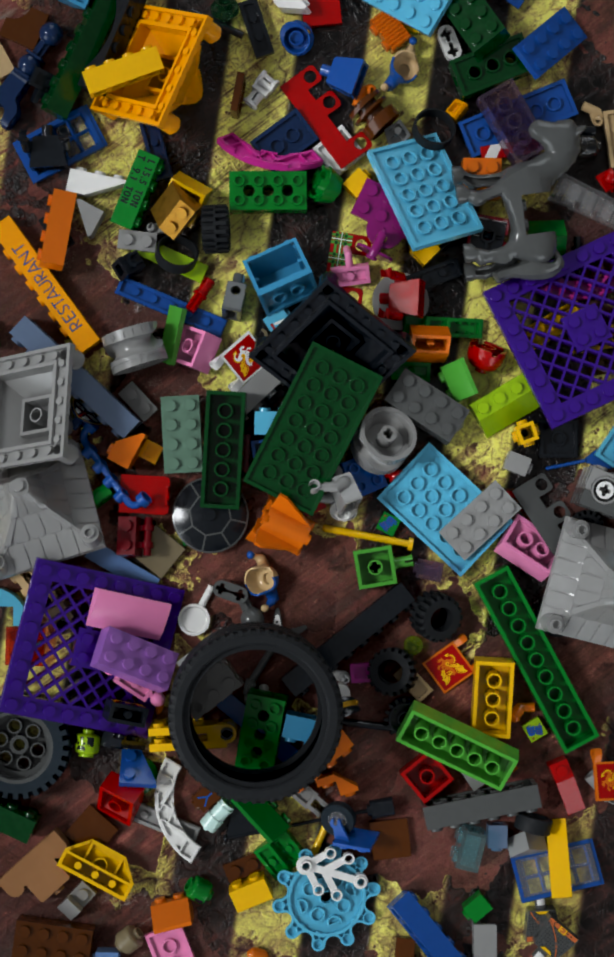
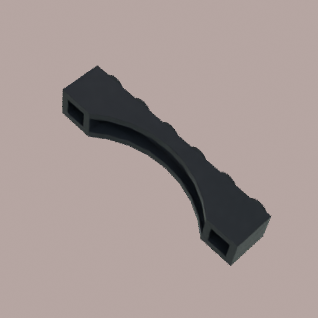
M116 0V15L110 35L100 52L86 67L96 65L97 67L108 59L114 58L117 60L122 58L147 0ZM81 75L77 85L89 92L83 75Z

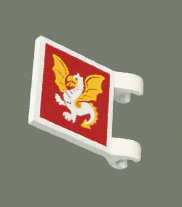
M247 331L223 353L209 362L210 367L214 370H218L225 362L238 379L228 385L229 390L232 392H237L262 369L259 364L249 358V353L254 349L256 341L250 331Z

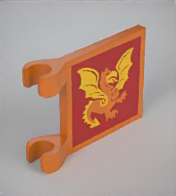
M464 633L422 662L444 694L473 674L474 663L470 665L458 648L468 640Z
M591 749L590 756L593 762L595 800L614 801V761L601 762L602 749Z

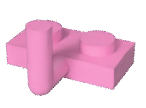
M345 245L343 247L345 265L330 267V271L339 278V286L371 283L368 262L353 264L351 248Z

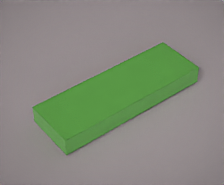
M176 305L169 306L162 338L169 358L163 363L174 366L187 309Z

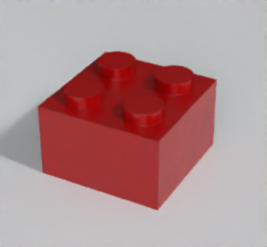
M419 753L399 770L400 775L424 804L455 780L444 764L422 753Z

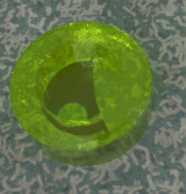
M411 635L404 640L403 646L408 651L407 653L416 655L421 652L423 643L418 636Z

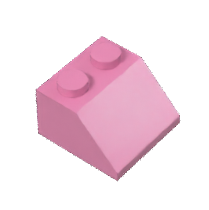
M184 324L176 362L208 374L211 368L209 362L215 358L222 339L209 332Z

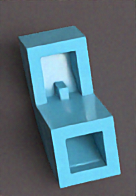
M0 587V607H13V626H19L25 602L12 590Z

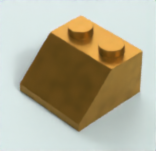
M172 181L151 208V212L158 227L171 239L175 240L199 212L202 205Z

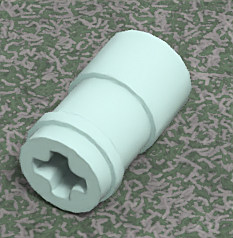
M221 797L201 818L200 823L203 829L210 833H215L228 815L232 814L235 809L234 805L228 799Z

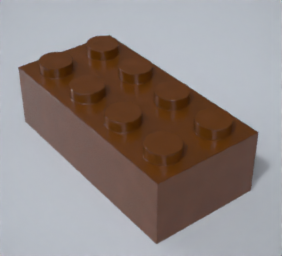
M20 914L16 921L11 957H92L96 925Z

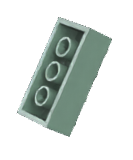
M200 395L160 397L164 474L202 472L203 436Z

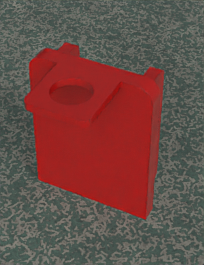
M121 474L120 485L128 491L132 501H137L135 497L141 491H144L151 497L152 503L147 508L131 509L122 502L119 504V512L155 515L168 514L171 485L169 477Z

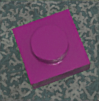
M369 662L349 663L351 683L370 682V679L367 677V675H370L369 671H367Z

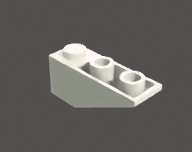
M83 167L70 168L66 191L77 193V196L89 198L124 187L126 180L121 175L110 177L106 176V173L102 171L91 173L87 172V169Z

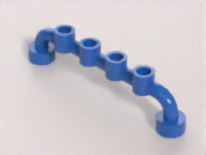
M83 422L80 441L84 449L81 453L86 459H93L95 463L92 465V469L97 474L103 473L106 477L102 481L108 489L113 487L116 491L113 495L115 501L119 504L124 502L131 509L147 508L152 503L151 497L146 492L141 491L135 497L137 501H132L128 491L119 484L118 477L109 470L107 462L98 455L97 448L88 441V433H95L99 426Z

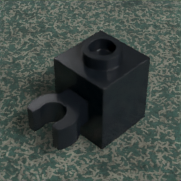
M137 250L119 257L111 265L121 282L139 274L146 267L143 258L138 254Z

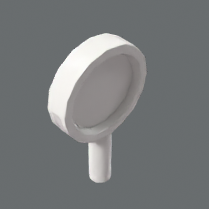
M208 584L198 604H188L179 612L178 625L185 634L198 636L208 629L211 620L205 606L213 593V586Z

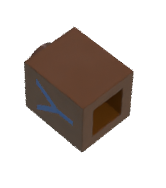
M202 786L192 794L191 798L193 801L191 802L197 810L201 809L204 813L221 797Z

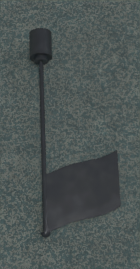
M392 796L369 800L370 804L366 805L367 809L354 811L355 815L368 813V816H372L373 819L396 815ZM234 805L235 809L230 814L227 835L223 836V840L228 842L229 839L260 834ZM321 818L291 824L293 825L292 827L321 822Z

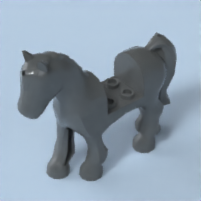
M541 119L533 121L529 126L528 132L533 139L542 145L545 151L532 160L519 162L501 172L477 175L466 172L461 166H451L458 205L469 202L474 206H481L495 197H501L511 230L508 242L496 249L486 250L476 248L472 243L463 244L466 282L476 279L486 280L490 277H493L497 283H502L510 278L530 281L553 278L563 269L565 262L557 250L555 231L526 235V231L529 230L528 219L524 218V211H527L526 200L522 199V196L551 192V186L555 184V181L561 178L576 162L577 156L581 151L580 135L586 129V125L577 126L572 119H563L556 122ZM488 187V188L483 189V190H476V189H478V188ZM554 256V261L549 262V260L552 259V257Z

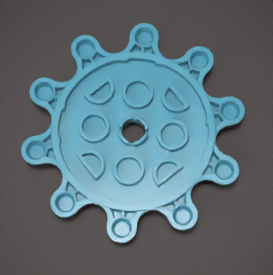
M332 846L336 850V857L331 860L326 858L319 862L318 865L325 866L340 858L342 849ZM306 848L302 849L298 854L299 858L304 855L314 856L311 850ZM329 850L327 855L331 856L334 851ZM358 856L351 865L344 864L335 870L354 875L356 872H363L368 866V861L365 857ZM308 863L303 864V868L309 867ZM279 871L277 880L286 886L287 894L283 898L273 901L272 908L276 913H288L291 916V923L285 929V934L289 939H295L301 933H309L312 937V949L317 952L325 948L327 939L332 936L338 937L344 946H350L355 940L352 927L356 923L371 925L375 922L376 916L366 908V901L368 898L377 896L380 893L381 887L377 882H368L365 888L357 889L353 883L333 878L343 897L340 901H334L332 898L328 901H323L321 896L314 895L307 875H302L298 871ZM314 872L318 883H321L324 887V893L331 892L322 874ZM359 879L357 883L363 884L364 881ZM316 887L315 891L320 892L322 888ZM335 892L333 897H338L340 893Z

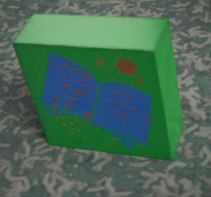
M384 511L376 529L393 537L401 521Z

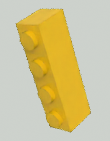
M148 45L141 48V51L137 53L128 52L123 54L120 59L115 60L111 58L104 61L100 66L91 65L86 67L85 71H82V75L91 99L165 73L157 47Z

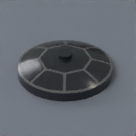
M199 478L187 484L177 495L172 509L173 525L179 538L190 548L203 553L222 552L234 546L245 533L249 520L248 505L242 494L241 509L239 510L200 507L202 478Z

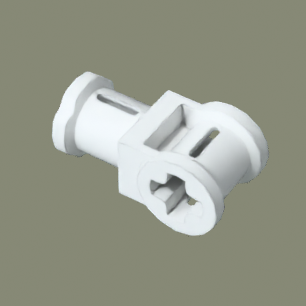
M264 69L252 85L253 90L247 98H243V101L256 111L258 109L257 105L263 98L266 100L275 91L280 81L274 80Z

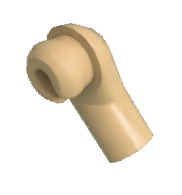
M584 101L581 110L590 115L593 125L601 126L604 122L601 109Z

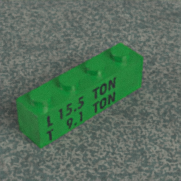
M141 149L138 150L111 217V222L133 231L140 228L143 221L141 216L150 204V200H148L150 194L157 187L156 179L164 170L165 164H163V159Z

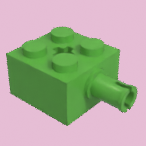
M390 544L353 550L359 590L397 584V569L414 567L413 561L405 562L413 560L412 554L395 557L393 556ZM372 562H376L377 565H380V567L377 568L376 572H374L373 569H370V566L373 565Z

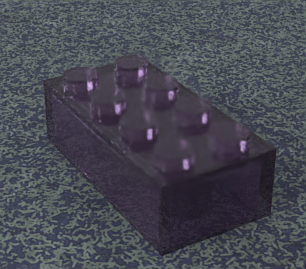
M512 78L477 98L476 104L511 165L529 161L545 151L542 145L533 139L528 132L529 126L536 119Z

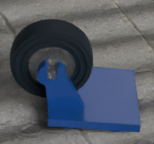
M334 801L329 803L322 811V826L329 834L334 835L335 838L332 846H337L340 849H353L361 853L372 850L380 836V832L354 828L356 815L351 806L345 802Z

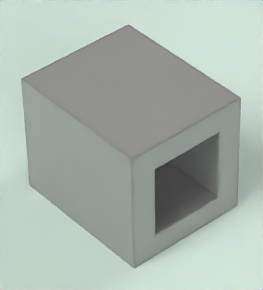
M510 450L501 469L525 477L532 470V459Z

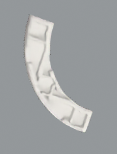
M165 757L156 780L154 794L156 816L160 828L170 845L180 856L192 864L201 846L181 826L174 805L175 783L182 766Z

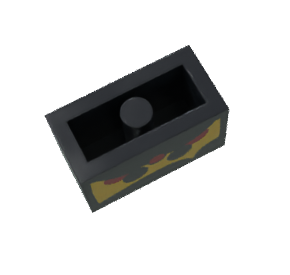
M107 697L102 716L109 722L145 728L149 709L140 703Z

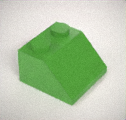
M464 357L439 368L438 377L441 383H445L448 389L445 390V393L455 401L459 402L478 393Z

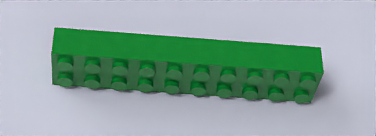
M505 564L473 581L472 584L561 750L567 754L599 737L594 724L544 631L535 628L537 618L509 566Z

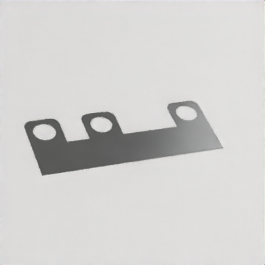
M540 473L512 490V492L555 556L561 533L558 524L564 521L565 516H571V513L563 501H557L548 508L545 507L539 497L551 491L553 486L547 476ZM538 479H544L547 482L545 490L537 489L535 483ZM557 506L563 507L565 509V516L562 518L556 517L554 515V508Z

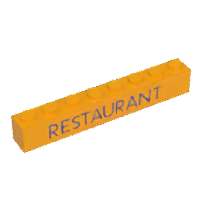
M8 215L1 220L0 243L5 248L2 252L8 260L13 259L16 264L14 266L15 270L20 276L23 274L26 277L27 281L25 283L29 289L37 292L39 296L36 298L43 307L45 305L48 307L50 318L54 322H59L61 325L59 330L64 337L69 336L72 343L75 344L76 350L83 354L87 353L102 342V340L50 269L39 267L40 260L36 259L37 251L12 217Z

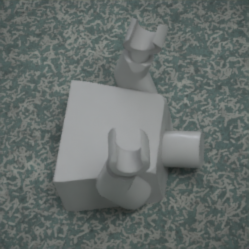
M338 465L330 482L320 483L318 480L312 479L308 485H317L316 488L310 490L311 494H316L319 490L327 492L326 494L324 493L320 503L331 504L335 502L339 515L357 509L363 499L351 472L343 474L340 465Z

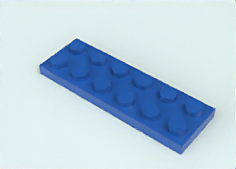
M563 78L460 121L457 125L471 158L481 156V146L515 142L529 136V126L535 120L541 119L556 122L575 117L579 112Z

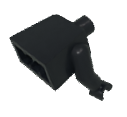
M42 125V136H34L32 141L26 136L27 130L19 129L17 141H20L23 152L31 153L29 165L32 171L69 169L66 151L71 149V142L67 127L57 129L61 132L60 136L53 134V125Z

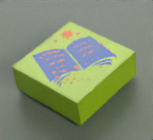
M538 716L521 725L531 743L548 733Z

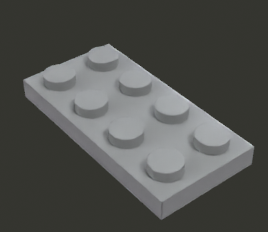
M494 480L446 524L439 533L466 560L522 508Z

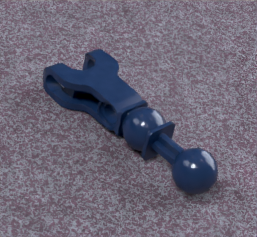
M48 22L41 26L39 31L40 41L32 52L28 49L26 50L28 54L19 58L18 68L14 67L0 86V106L4 108L0 124L6 131L11 130L21 118L20 102L31 86L27 83L34 67L37 66L42 69V64H46L42 58L47 50L62 42L63 30L57 23Z

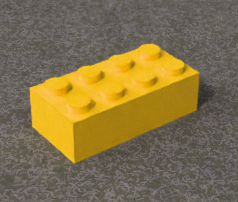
M474 656L470 726L494 738L510 739L515 671L513 658Z

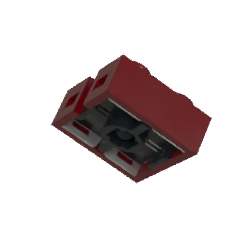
M477 214L484 229L480 233L467 236L466 244L472 243L476 248L486 250L504 246L506 244L504 238L508 236L509 220Z

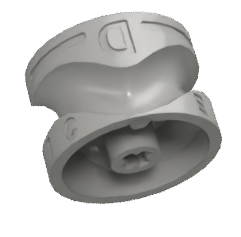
M157 321L125 327L101 338L106 353L111 358H115L110 363L113 376L142 370L169 359L163 339H157L152 334L157 327Z
M386 406L375 408L363 418L351 440L350 449L356 463L369 473L376 475L390 474L396 471L413 451L417 441L416 428L412 420L396 408Z

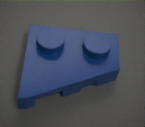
M122 749L119 787L156 788L157 782L142 750Z

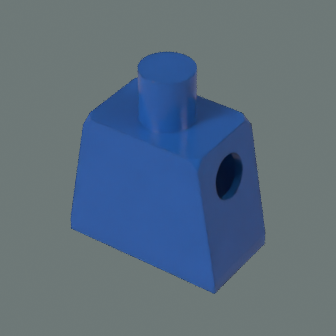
M335 57L331 66L322 64L320 75L327 77L326 83L330 88L357 100L369 65L364 59Z

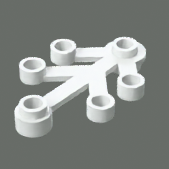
M332 846L326 847L323 852L313 857L308 855L301 856L296 862L297 871L302 875H307L312 885V891L316 896L323 895L324 887L321 883H318L314 872L322 874L331 891V898L334 901H340L343 894L337 888L333 878L353 883L357 889H363L368 885V878L363 872H356L353 875L335 870L344 864L351 865L354 862L355 857L349 851L325 866L318 865V863L326 858L331 860L336 857V850ZM329 850L334 851L331 856L327 855ZM350 855L352 856V859L350 861H346V856ZM308 863L309 867L303 868V864ZM363 879V884H358V880ZM321 887L322 889L320 892H316L315 888ZM335 892L340 893L338 897H333Z

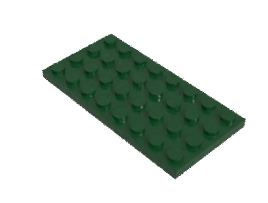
M313 341L243 481L276 498L282 493L288 496L299 510L313 516L325 492L319 490L316 494H311L310 490L316 488L317 485L312 484L308 486L310 480L316 479L320 483L331 481L384 376Z

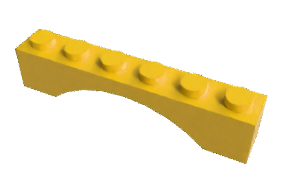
M358 168L342 184V187L357 200L366 179H371L372 176L366 169L361 170ZM440 244L413 252L409 245V252L424 267L441 248L439 247Z

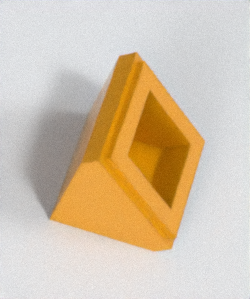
M455 99L445 112L457 124L469 110L466 102Z

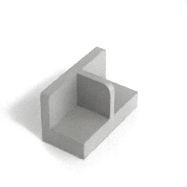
M472 920V957H497V925L495 923H481L480 920L474 923Z

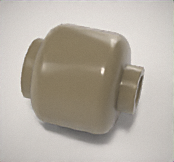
M134 925L124 927L115 936V946L121 953L131 954L143 945V932Z

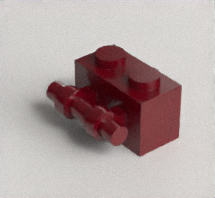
M118 516L116 555L124 558H142L143 551V556H151V549H153L154 544L152 542V532L154 531L152 517H145L144 525V519L137 516Z

